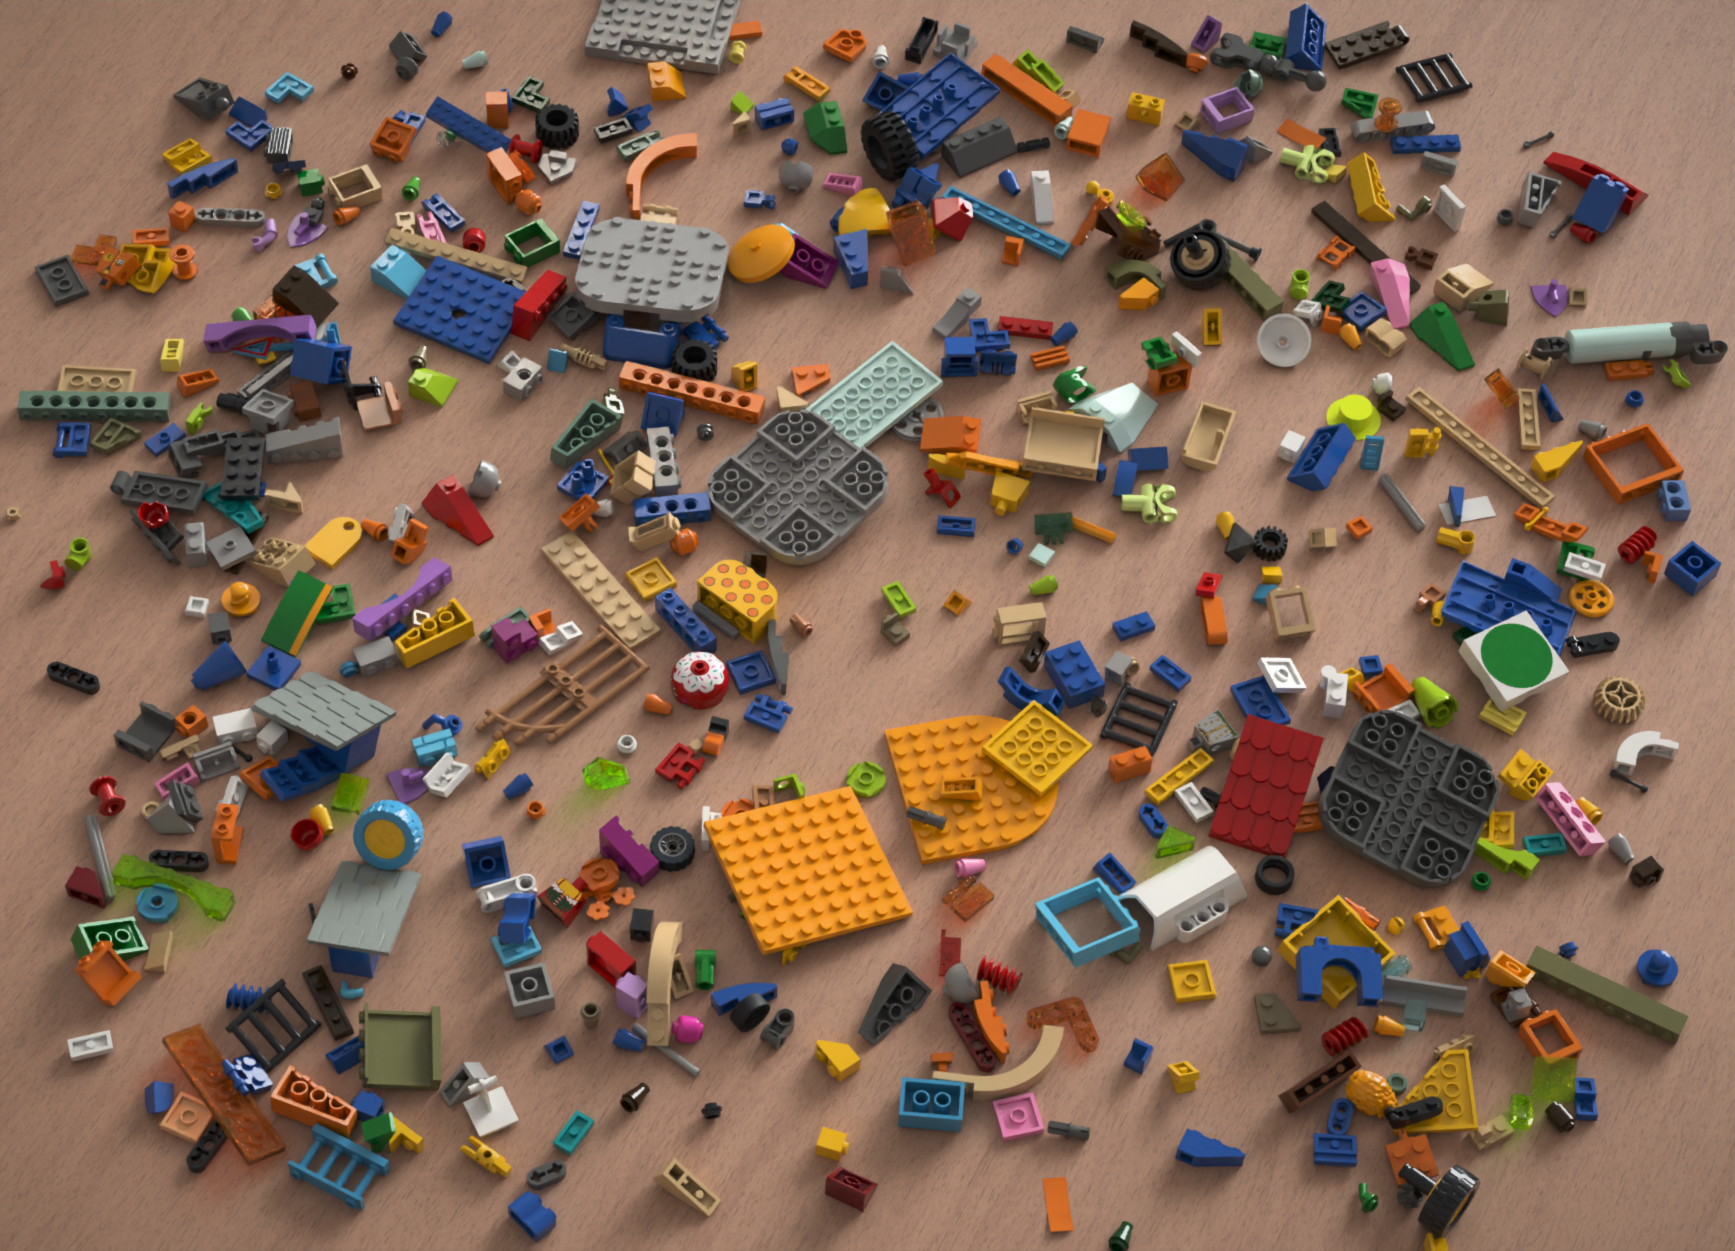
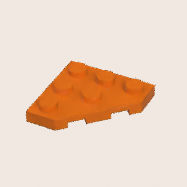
M1102 194L1089 210L1088 220L1086 218L1083 220L1078 228V234L1072 238L1071 244L1078 247L1079 244H1084L1088 238L1086 234L1089 230L1093 231L1096 226L1097 211L1108 207L1107 198Z

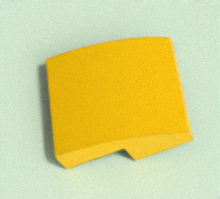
M192 138L162 153L165 161L180 175L212 162L211 155L203 151L200 144Z
M1493 808L1478 840L1482 837L1499 847L1515 849V812H1494Z

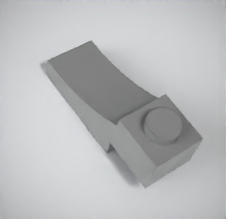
M970 288L965 289L957 296L956 301L947 313L933 326L932 332L943 339L944 337H951L969 321V316L981 306L982 296Z

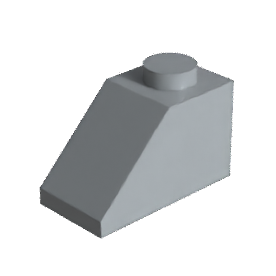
M463 1062L439 1092L449 1107H453L472 1096L467 1086L478 1083L479 1079L483 1078L485 1080L490 1077L480 1062Z

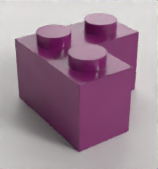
M506 617L491 626L493 649L506 664L518 659L524 653L532 651L538 646V634L525 619L514 625Z

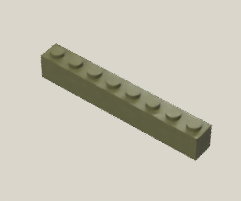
M1539 946L1535 947L1526 967L1536 972L1532 980L1546 984L1551 989L1561 991L1570 998H1576L1590 1007H1595L1609 1016L1621 1019L1626 1024L1636 1026L1645 1033L1653 1034L1667 1043L1676 1045L1688 1019L1687 1015Z

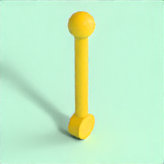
M1543 507L1542 511L1529 524L1526 523L1524 530L1529 531L1531 526L1543 514H1547L1549 512L1548 507Z

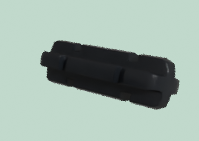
M1048 137L1041 138V140H1029L1026 143H1017L1019 153L1026 152L1025 150L1032 151L1041 149V147H1050Z

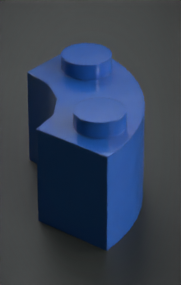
M512 893L505 898L503 905L504 915L498 925V936H500L501 943H525L531 933V929H528L530 919H534L536 894Z

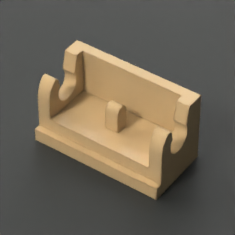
M1047 391L1018 399L1016 412L1023 426H1026L1030 422L1032 407L1057 411L1055 408L1058 405L1052 391Z

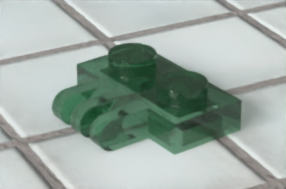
M1072 512L1035 515V534H1044L1045 545H1049V538H1052V544H1056V537H1059L1060 544H1064V533L1073 532Z

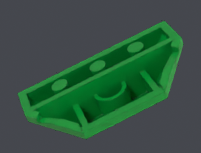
M837 101L819 102L803 112L809 138L812 142L825 149L830 155L847 153L845 127Z

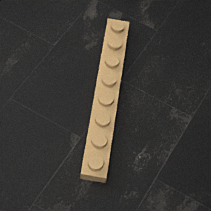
M395 228L390 229L385 241L388 247L394 245L403 251L433 260L436 256H440L485 275L502 280L513 278L521 285L527 273L526 266Z

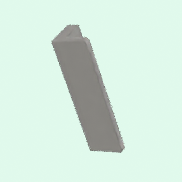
M1386 975L1382 986L1383 1000L1381 1005L1463 1017L1468 988Z

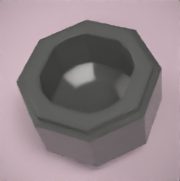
M1257 946L1252 951V962L1256 965L1267 966L1271 962L1272 953L1268 947Z

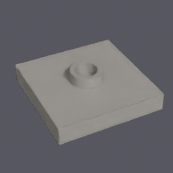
M240 526L206 542L209 551L222 571L257 554Z

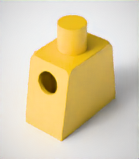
M996 471L990 503L991 506L995 507L994 512L1000 516L1005 515L1006 511L1016 512L1029 493L1030 481Z

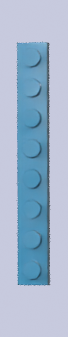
M950 186L942 195V198L960 197L972 204L973 217L1015 238L1024 239V242L1060 260L1071 249V244L955 187Z

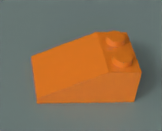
M968 416L924 418L919 451L946 455L947 452L962 453L968 451L977 453L981 419Z

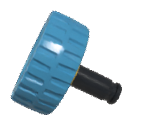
M381 800L370 805L360 815L353 829V840L357 852L367 863L383 870L399 869L408 864L421 848L424 839V830L417 814L404 803L394 800Z

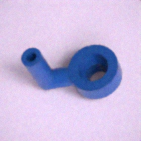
M433 714L422 723L424 729H429L434 723L440 724L442 730L450 728L452 736L462 730V721L455 715H448L444 718Z

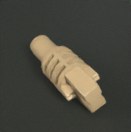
M562 343L559 350L567 351L568 357L573 358L574 362L588 368L605 371L608 366L607 360L601 358V355L582 347L575 348Z

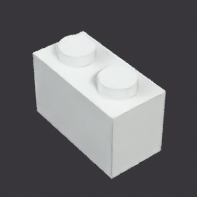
M251 708L213 717L219 745L230 741L232 744L251 741L258 734Z

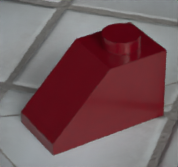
M76 866L65 884L67 895L105 909L106 902L95 872L86 867Z

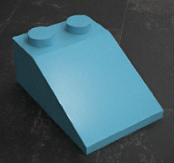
M391 245L370 266L371 280L374 283L406 300L426 272L407 252L394 245Z

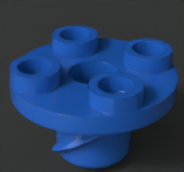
M1653 949L1644 952L1639 957L1637 972L1645 985L1655 987L1670 986L1678 974V965L1675 959L1666 951Z

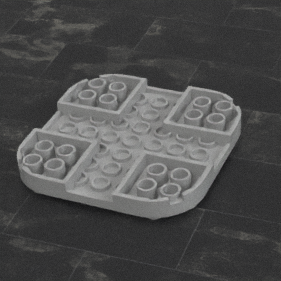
M621 217L602 221L592 226L588 231L575 276L576 298L578 301L582 300L585 303V307L601 313L624 315L625 310L660 314L659 320L675 322L699 321L700 317L704 315L708 317L712 315L718 307L723 277L728 264V244L722 236L707 227L700 228L675 225L673 223L623 219Z
M800 409V412L783 411L770 418L757 430L756 437L734 456L730 454L712 471L708 479L709 502L714 512L771 556L791 565L811 564L828 555L882 505L889 490L887 469L880 458L864 446L859 448L835 430V426L819 414Z

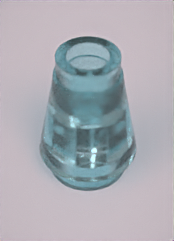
M1406 955L1397 956L1381 968L1382 976L1385 979L1386 975L1401 976L1408 974L1412 970L1410 960Z

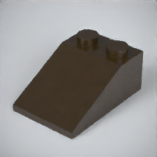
M295 265L272 290V301L296 316L311 315L317 326L316 328L323 323L339 304L310 274Z

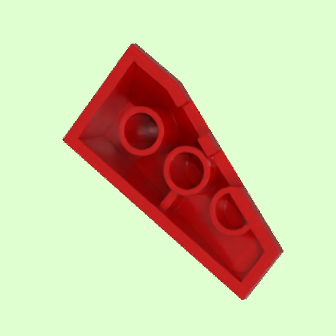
M453 474L437 482L422 501V506L432 518L439 519L448 528L457 530L461 536L475 545L479 546L494 538L493 533L472 500Z

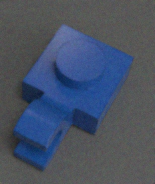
M747 190L744 207L762 209V205L769 209H775V196L764 195V191Z

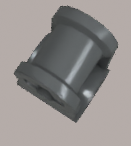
M787 1008L779 1010L770 1023L764 1027L759 1039L769 1042L774 1046V1049L779 1050L794 1030V1013ZM789 1020L788 1023H782L781 1021Z

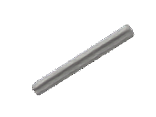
M88 815L85 823L104 899L106 901H113L116 893L98 820L95 815Z

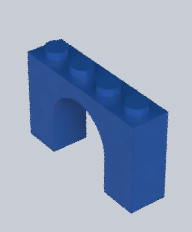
M1312 946L1300 947L1296 953L1297 1001L1317 1003L1322 996V970L1330 966H1338L1350 972L1356 981L1357 1006L1378 1007L1382 1002L1381 954L1372 951L1354 952L1351 949L1341 951L1329 947L1317 949Z

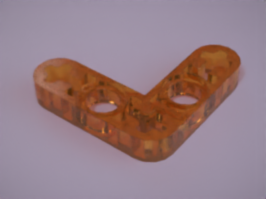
M1070 997L1032 1008L1028 1011L1026 1023L1030 1028L1040 1029L1043 1028V1025H1054L1069 1020L1081 1049L1085 1052H1093L1097 1049L1099 1038L1085 1005L1080 998ZM1071 1005H1074L1075 1007H1078V1008H1077V1014H1078V1015H1076V1012H1075L1074 1008H1070ZM1057 1009L1061 1014L1058 1017L1050 1015L1049 1011ZM1032 1016L1039 1018V1021L1032 1019ZM1084 1021L1087 1023V1027L1079 1028L1076 1023ZM1088 1033V1036H1087V1037H1088L1089 1041H1093V1044H1092V1045H1090L1089 1042H1086V1035H1085V1034Z

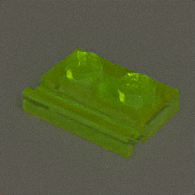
M341 773L331 804V810L345 813L354 812L360 815L370 784V778L367 777L365 779L361 778V776Z

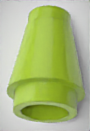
M1047 575L1029 585L1032 596L1054 593V590L1058 589V584L1054 575Z

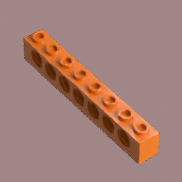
M629 361L625 362L619 375V389L639 393L644 396L647 395V392L682 399L685 406L743 420L748 423L759 424L765 410L764 396Z

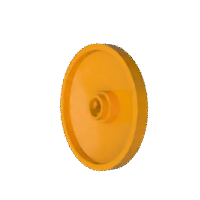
M771 224L758 227L745 234L733 246L728 256V269L733 277L740 282L755 283L763 281L775 275L788 263L794 252V239L783 226Z

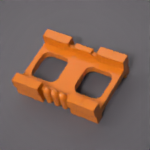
M1336 236L1327 247L1317 254L1316 259H1322L1333 266L1334 271H1337L1347 258L1349 259L1355 254L1356 247L1350 246L1339 239V236ZM1338 244H1342L1346 246L1347 249L1344 252H1341L1335 247ZM1328 253H1331L1334 256H1336L1337 259L1332 262L1325 258V256Z

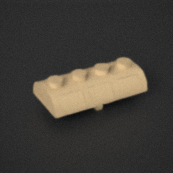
M1201 401L1181 454L1182 461L1187 466L1195 469L1213 471L1218 464L1237 411Z

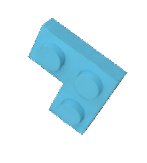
M286 72L265 91V97L278 104L289 94L304 101L314 92V86Z

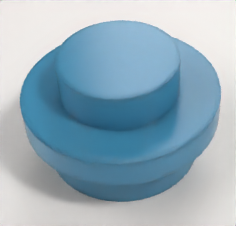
M352 661L344 662L339 672L344 678L354 676L358 673V664Z

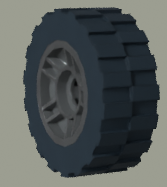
M678 826L664 827L653 835L652 842L650 843V852L659 861L661 870L677 872L687 868L692 863L695 853L694 839H692V835L686 829Z

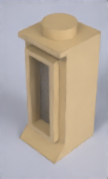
M667 512L666 515L640 526L628 527L629 541L639 552L674 539L679 534L680 522L670 512Z

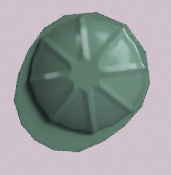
M1247 70L1237 79L1234 88L1237 87L1244 93L1245 98L1248 99L1256 97L1262 91L1264 82L1259 72Z

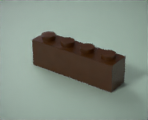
M1350 1049L1278 1095V1097L1290 1114L1362 1066Z

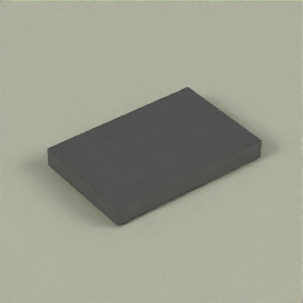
M69 255L34 267L55 307L89 295V290Z

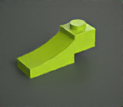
M1029 49L1012 63L1054 93L1065 84L1043 58L1038 60Z
M1482 837L1477 841L1473 852L1507 875L1512 870L1527 881L1536 871L1540 861L1534 854L1524 849L1522 851L1505 849L1488 842Z

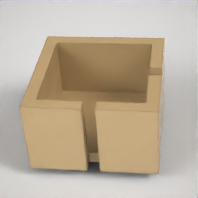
M638 450L615 465L610 496L628 506L633 502V499H639V497L649 493L653 487L652 481L656 461Z

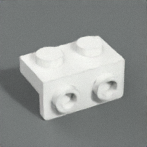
M446 753L423 777V781L430 793L447 798L471 772V769L466 764L454 761L451 754Z

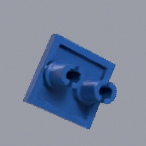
M585 459L584 462L578 461L557 484V490L577 501L586 493L595 499L609 483V477L594 469L593 460Z

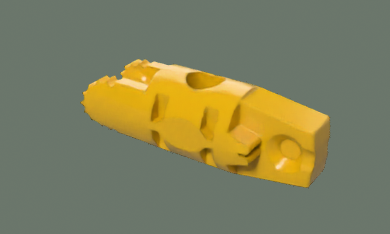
M472 1135L468 1140L478 1149L477 1152L465 1145L460 1148L461 1152L493 1174L497 1172L507 1178L511 1173L512 1168L505 1162L506 1159Z

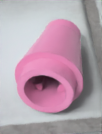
M959 859L954 864L956 876L963 879L986 869L983 859Z

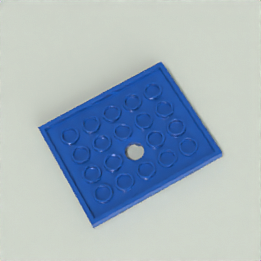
M436 256L394 318L393 323L403 329L490 364L511 332L513 306L526 292ZM456 310H462L466 314L465 317L454 319L451 315Z

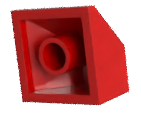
M960 197L932 200L933 228L959 242L962 241L973 218L972 204Z

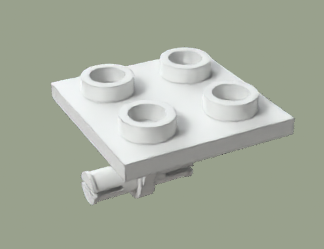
M496 1075L485 1080L483 1078L479 1079L478 1083L467 1086L470 1095L481 1091V1095L463 1102L479 1138L519 1122L502 1086L487 1092L488 1087L498 1084Z

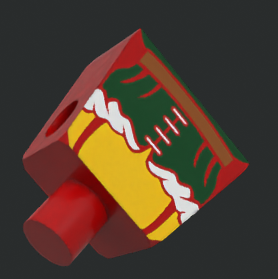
M580 876L572 884L565 878H561L539 894L537 898L549 912L568 928L586 904V899L580 892L588 884Z

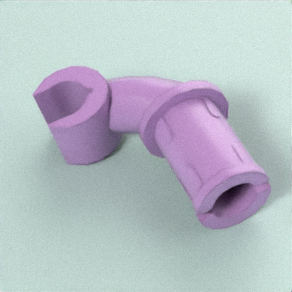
M266 219L264 222V236L262 238L259 236L252 238L254 251H262L266 245L278 237L275 220Z

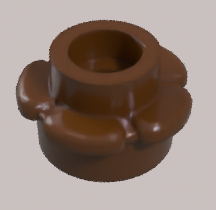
M347 63V65L341 67V74L347 80L354 79L358 73V69L354 67V64Z

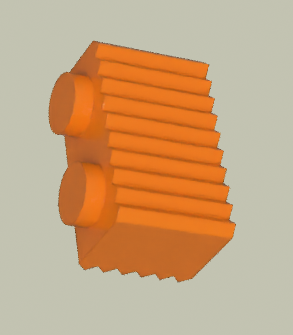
M1143 745V747L1132 749V751L1128 750V752L1125 751L1124 753L1121 752V754L1118 753L1117 755L1110 756L1108 772L1113 782L1118 783L1151 772L1153 760L1146 746Z

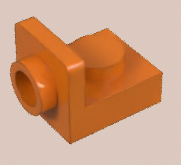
M1645 551L1641 564L1648 566L1646 574H1649L1647 582L1655 584L1663 556L1649 551Z

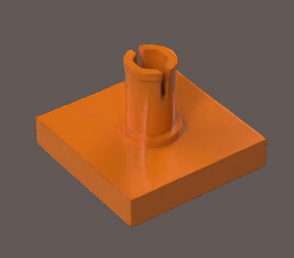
M586 493L558 518L572 532L582 524L588 533H591L594 530L589 524L595 529L598 527V524L590 516L600 506Z

